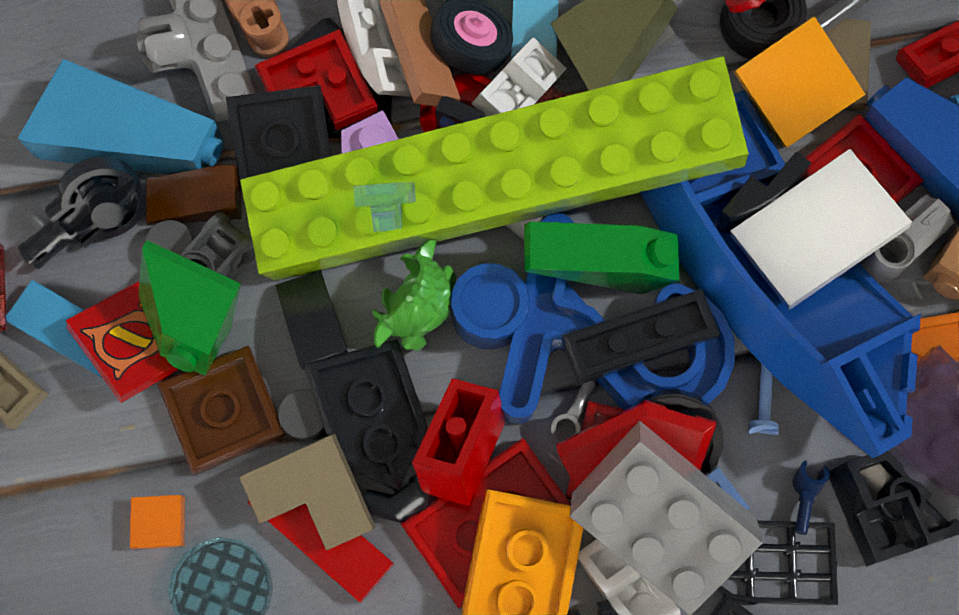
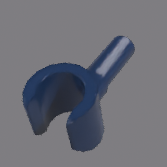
M807 460L802 462L792 480L795 491L800 494L794 531L800 535H807L815 496L821 492L830 476L828 467L824 465L817 476V480L811 479L805 471Z

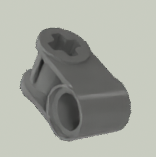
M219 212L205 223L196 238L180 256L233 280L251 264L255 258L252 237H247L230 224V217L223 212Z

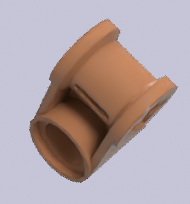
M224 0L235 22H238L255 54L264 58H272L285 51L289 43V35L275 0Z

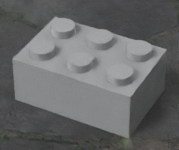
M640 420L572 493L570 517L689 615H692L763 543L757 518Z

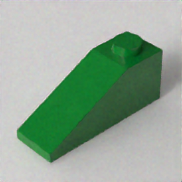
M533 221L524 224L525 272L641 295L680 281L678 234L636 225Z

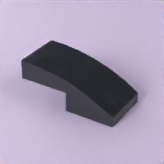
M795 152L768 186H765L751 176L722 210L717 229L724 234L730 233L736 226L804 181L812 162Z
M321 270L275 285L302 370H305V364L348 353Z

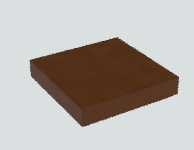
M249 345L214 359L206 376L193 370L192 372L181 373L157 384L191 473L195 476L287 436L280 425L277 410Z

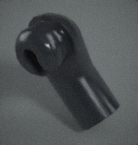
M417 474L410 477L409 483L393 495L367 489L364 496L365 504L371 516L403 523L411 516L428 508L434 499L433 495L422 491Z

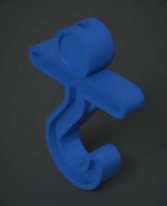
M558 213L548 215L542 220V222L574 223L570 217ZM483 263L469 268L458 278L452 290L451 320L457 334L466 343L479 349L493 350L511 343L499 392L505 421L511 424H522L533 417L539 402L548 358L554 351H565L561 340L562 336L605 321L595 308L585 304L565 279L528 272L525 284L514 270L501 264ZM681 284L667 285L659 292L653 305L694 292L695 290ZM707 297L706 300L720 335L717 339L687 348L689 364L685 373L675 377H660L651 373L644 364H640L595 379L621 409L626 410L633 407L640 398L657 390L678 388L697 394L709 404L725 389L735 365L734 336L724 314Z

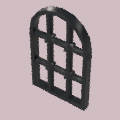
M757 520L759 527H787L788 544H761L755 551L784 552V556L788 555L789 572H761L759 568L754 569V554L752 553L746 560V571H735L728 578L742 579V583L746 582L747 597L733 594L723 586L717 589V591L723 595H728L733 600L746 602L751 605H757L758 603L838 605V561L836 560L835 523L809 522L808 528L827 529L828 546L800 545V541L796 542L794 532L796 522ZM796 553L828 554L829 574L801 573V569L797 570ZM754 580H785L784 584L789 583V598L755 597ZM797 581L830 582V599L798 598Z

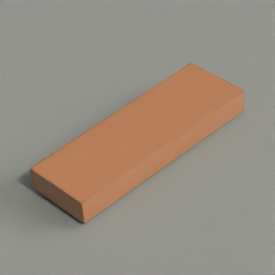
M379 0L413 102L437 107L442 96H448L459 101L460 96L448 63L438 55L432 45L430 37L432 19L425 0Z

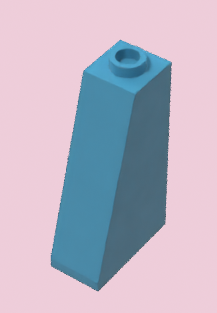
M62 59L18 137L19 141L33 157L41 160L76 164L91 157L105 156L124 161L135 171L174 174L206 168L209 165L214 166L218 162L224 146L223 137L214 120L65 59Z

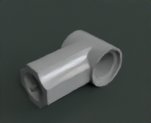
M927 194L923 195L904 212L912 221L910 228L881 247L893 253L896 263L885 260L880 253V249L860 261V264L877 282L883 283L895 279L955 224L950 214L951 210L939 198L935 199Z

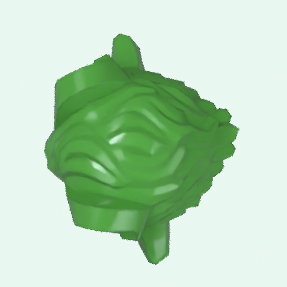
M436 240L425 241L419 246L415 255L404 254L400 257V260L404 261L406 269L411 271V273L405 277L403 285L399 286L395 293H392L389 288L383 289L381 302L387 310V314L378 312L374 308L372 309V314L375 320L378 321L374 332V344L377 348L392 335L402 339L401 345L406 350L420 351L427 344L424 335L438 328L448 318L451 293L456 284V274L451 266L446 265L441 268L436 261L432 260Z

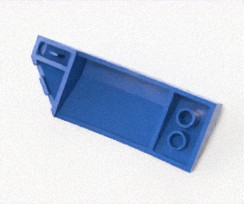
M745 91L733 93L749 153L745 167L640 193L659 229L678 234L679 261L698 288L702 289L704 295L724 314L730 329L748 350L783 386L870 457L875 458L912 436L913 418L906 415L908 394L915 391L918 355L911 352L912 334L920 330L921 313L916 316L910 314L860 263H857L788 310L732 239L730 233L724 234L717 229L722 210L751 176L765 186H768L785 166L781 155Z

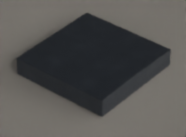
M321 85L226 97L241 191V179L332 156Z

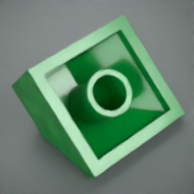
M147 240L142 247L138 296L158 351L175 368L185 372H192L194 370L206 376L232 328L241 283Z

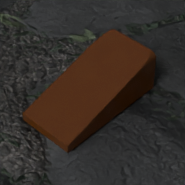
M235 164L217 165L146 179L147 225H156L166 220H174L180 223L208 221L219 212L225 213L230 217V220L242 219L241 190Z

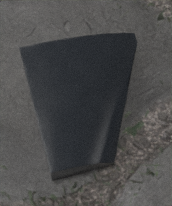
M889 451L875 458L866 455L852 459L829 471V480L866 567L959 535V521L953 519L948 522L927 501L932 494L920 482L912 480L904 471L903 465Z

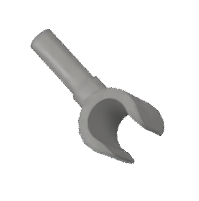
M593 381L583 383L567 412L560 414L552 421V435L556 430L557 424L562 420L573 422L575 425V433L573 435L580 432L578 420L596 385Z

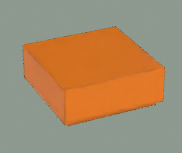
M183 495L131 497V549L185 547V497Z

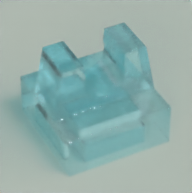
M414 182L353 186L355 207L371 206L374 232L402 229L401 203L416 202Z

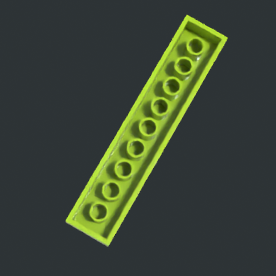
M722 56L241 179L240 182L258 272L262 276L279 281L418 247L428 240L439 242L745 167L749 153L725 58Z

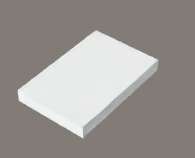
M849 149L730 231V236L786 308L790 310L910 228L912 221L852 150Z

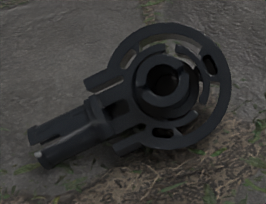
M91 157L76 163L62 177L58 187L59 196L45 207L46 215L51 221L25 242L18 245V249L29 264L33 262V267L40 269L69 244L73 246L81 244L86 248L97 238H112L127 232L140 220L146 204L145 193L137 173L130 165L113 157Z

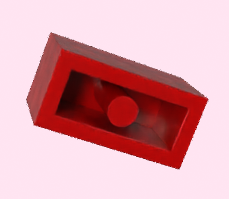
M454 378L451 379L412 462L422 491L436 497L470 506L506 423L501 409L502 404L499 390Z

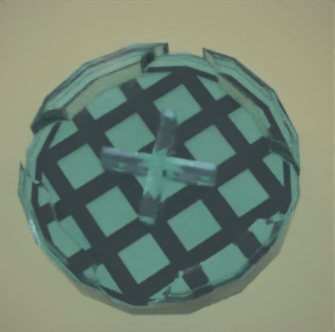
M218 537L202 542L183 554L172 571L168 594L175 615H265L270 607L273 584L270 569L258 551L240 540Z

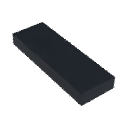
M700 289L565 334L561 340L576 381L580 385L717 339L720 332L704 292Z

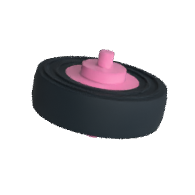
M480 0L447 1L438 10L430 31L432 45L446 63L457 70L475 75L489 74L496 71L505 62L513 44V32L508 21L498 10Z

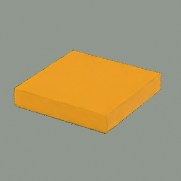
M815 16L733 71L783 148L789 147L866 95Z

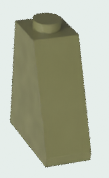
M583 0L550 24L588 90H593L631 80L678 10V7L674 0Z

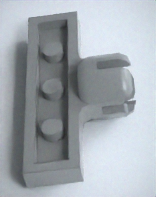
M170 0L173 8L171 14L141 18L137 22L136 41L140 55L148 56L147 59H141L146 69L154 73L180 68L193 70L197 75L212 120L215 122L229 120L226 97L255 93L222 0Z

